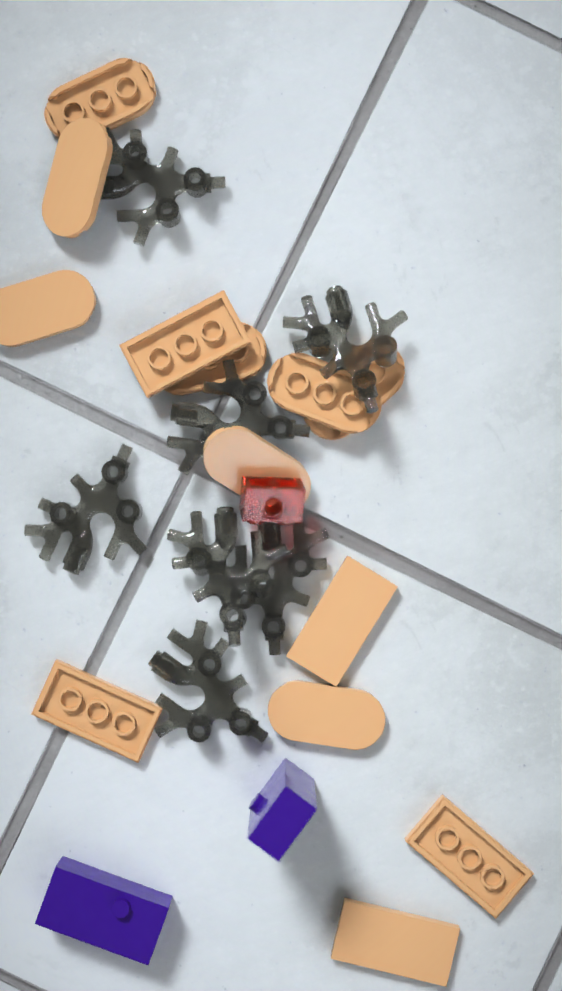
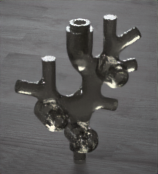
M109 127L106 128L113 144L110 165H121L123 171L120 175L106 176L100 200L121 198L143 183L151 185L156 192L155 201L148 208L117 210L118 222H136L138 224V230L133 243L144 247L151 228L156 224L160 223L167 228L178 225L181 220V213L178 204L175 202L178 195L187 192L190 196L199 198L206 193H212V189L226 188L225 176L211 177V173H205L197 167L188 169L185 174L178 173L174 169V163L179 151L173 147L168 146L165 156L159 164H149V155L146 147L142 144L141 130H130V142L124 148H121L116 142ZM134 152H140L137 156H131ZM194 178L200 179L198 183L191 182ZM167 208L172 209V211L169 214L163 213V211Z
M336 285L326 291L325 300L331 316V322L328 324L320 323L312 296L306 295L302 297L301 302L305 315L302 317H283V328L299 329L307 332L306 338L292 342L295 354L309 350L312 356L324 358L332 351V360L319 370L324 379H328L339 370L347 371L352 377L353 394L359 401L364 402L367 413L378 411L379 408L375 399L378 396L376 376L369 370V367L373 361L380 367H390L396 362L397 342L391 334L397 327L408 320L407 314L400 310L391 318L385 320L380 317L376 303L367 304L365 310L372 328V336L366 343L354 345L347 340L346 335L353 318V309L347 290L343 289L340 285Z
M229 359L222 362L226 380L223 383L204 381L203 393L234 398L240 406L241 413L239 418L232 423H226L205 406L181 401L178 404L173 403L170 421H175L176 425L201 428L204 431V437L196 440L168 436L167 447L185 451L186 455L177 470L188 476L195 462L203 456V447L207 438L220 428L243 426L260 437L272 436L276 440H285L287 438L294 439V436L309 438L310 426L296 424V420L289 419L284 415H277L273 418L265 416L261 411V406L267 400L265 386L257 381L248 384L241 381L237 374L234 359ZM253 391H259L261 397L253 400L250 398V394ZM280 423L284 424L286 430L284 433H277L275 426Z
M122 443L117 456L113 455L111 460L103 465L101 471L103 478L98 484L89 485L79 474H76L70 480L81 497L80 502L76 506L69 502L54 503L45 498L40 500L38 508L50 514L51 522L43 525L26 524L24 528L25 536H38L45 539L43 548L38 556L40 559L49 562L62 533L70 532L73 538L62 562L64 565L62 568L76 575H79L80 571H84L93 548L90 521L97 513H107L112 517L115 524L114 534L103 555L104 557L115 560L123 544H128L139 556L148 548L134 532V522H137L143 514L141 504L136 500H122L118 495L119 484L125 482L128 477L130 463L127 460L132 452V447ZM113 467L118 468V475L116 477H111L110 470ZM127 506L133 508V514L130 517L124 513ZM62 508L66 511L64 519L59 517V511Z
M220 507L216 509V514L214 515L215 542L211 545H207L204 542L202 512L193 511L190 513L191 530L189 532H181L174 529H169L167 540L183 544L189 548L186 556L172 558L173 570L190 568L198 576L209 575L208 582L202 588L192 592L197 603L210 596H216L220 599L222 607L219 611V617L223 622L224 632H228L229 646H240V631L244 630L247 622V615L240 605L242 596L246 592H252L259 598L268 597L274 590V582L268 573L269 568L274 562L290 553L285 544L270 551L265 550L263 547L262 531L250 532L252 563L244 572L233 573L227 568L226 560L233 551L238 538V520L234 508ZM200 561H205L202 566H197ZM266 582L263 588H257L259 583ZM234 614L239 615L237 620L230 621V618Z
M292 515L294 545L289 551L284 550L282 547L281 522H278V516L260 517V522L257 523L259 546L263 556L274 569V576L270 582L259 584L250 578L247 567V545L235 546V564L233 566H226L214 561L211 573L225 577L233 584L234 590L231 593V603L235 608L245 610L253 604H259L263 608L265 617L262 621V631L265 641L269 643V655L281 654L280 640H284L285 620L283 618V610L286 604L293 602L307 607L310 599L309 595L303 594L293 587V578L295 576L305 577L311 570H327V558H312L309 555V550L316 544L329 539L330 536L325 527L312 534H307L304 527V515ZM298 560L306 562V568L302 571L295 568V563ZM241 592L246 593L248 596V600L244 603L239 602L237 599V595ZM276 621L279 624V628L275 631L268 628L269 622Z
M196 619L194 632L190 638H186L173 628L167 639L190 654L193 658L192 664L185 666L164 651L162 653L157 650L148 665L152 667L151 671L169 683L179 686L196 685L200 687L204 692L205 700L199 708L187 710L161 693L155 703L169 713V718L154 728L159 738L177 728H186L191 740L203 742L209 738L213 722L216 719H224L229 722L230 730L234 734L247 737L252 735L262 743L269 733L257 725L259 721L253 718L250 710L243 707L239 708L233 700L234 692L248 684L244 676L240 674L232 680L221 681L216 675L223 664L222 656L231 644L221 637L214 648H206L204 636L207 621ZM212 659L215 662V667L208 668L205 665V660ZM237 719H244L246 725L238 726L235 721ZM202 726L205 731L197 733L194 727Z

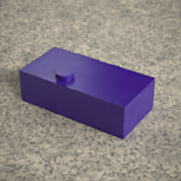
M287 758L282 761L248 807L250 815L247 839L278 862L317 811L314 778Z
M62 856L54 869L35 924L149 965L173 896Z

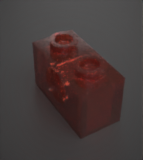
M242 476L239 503L242 521L253 525H260L264 522H276L285 526L292 525L293 523H302L306 489L301 478ZM270 499L278 500L274 505H265Z

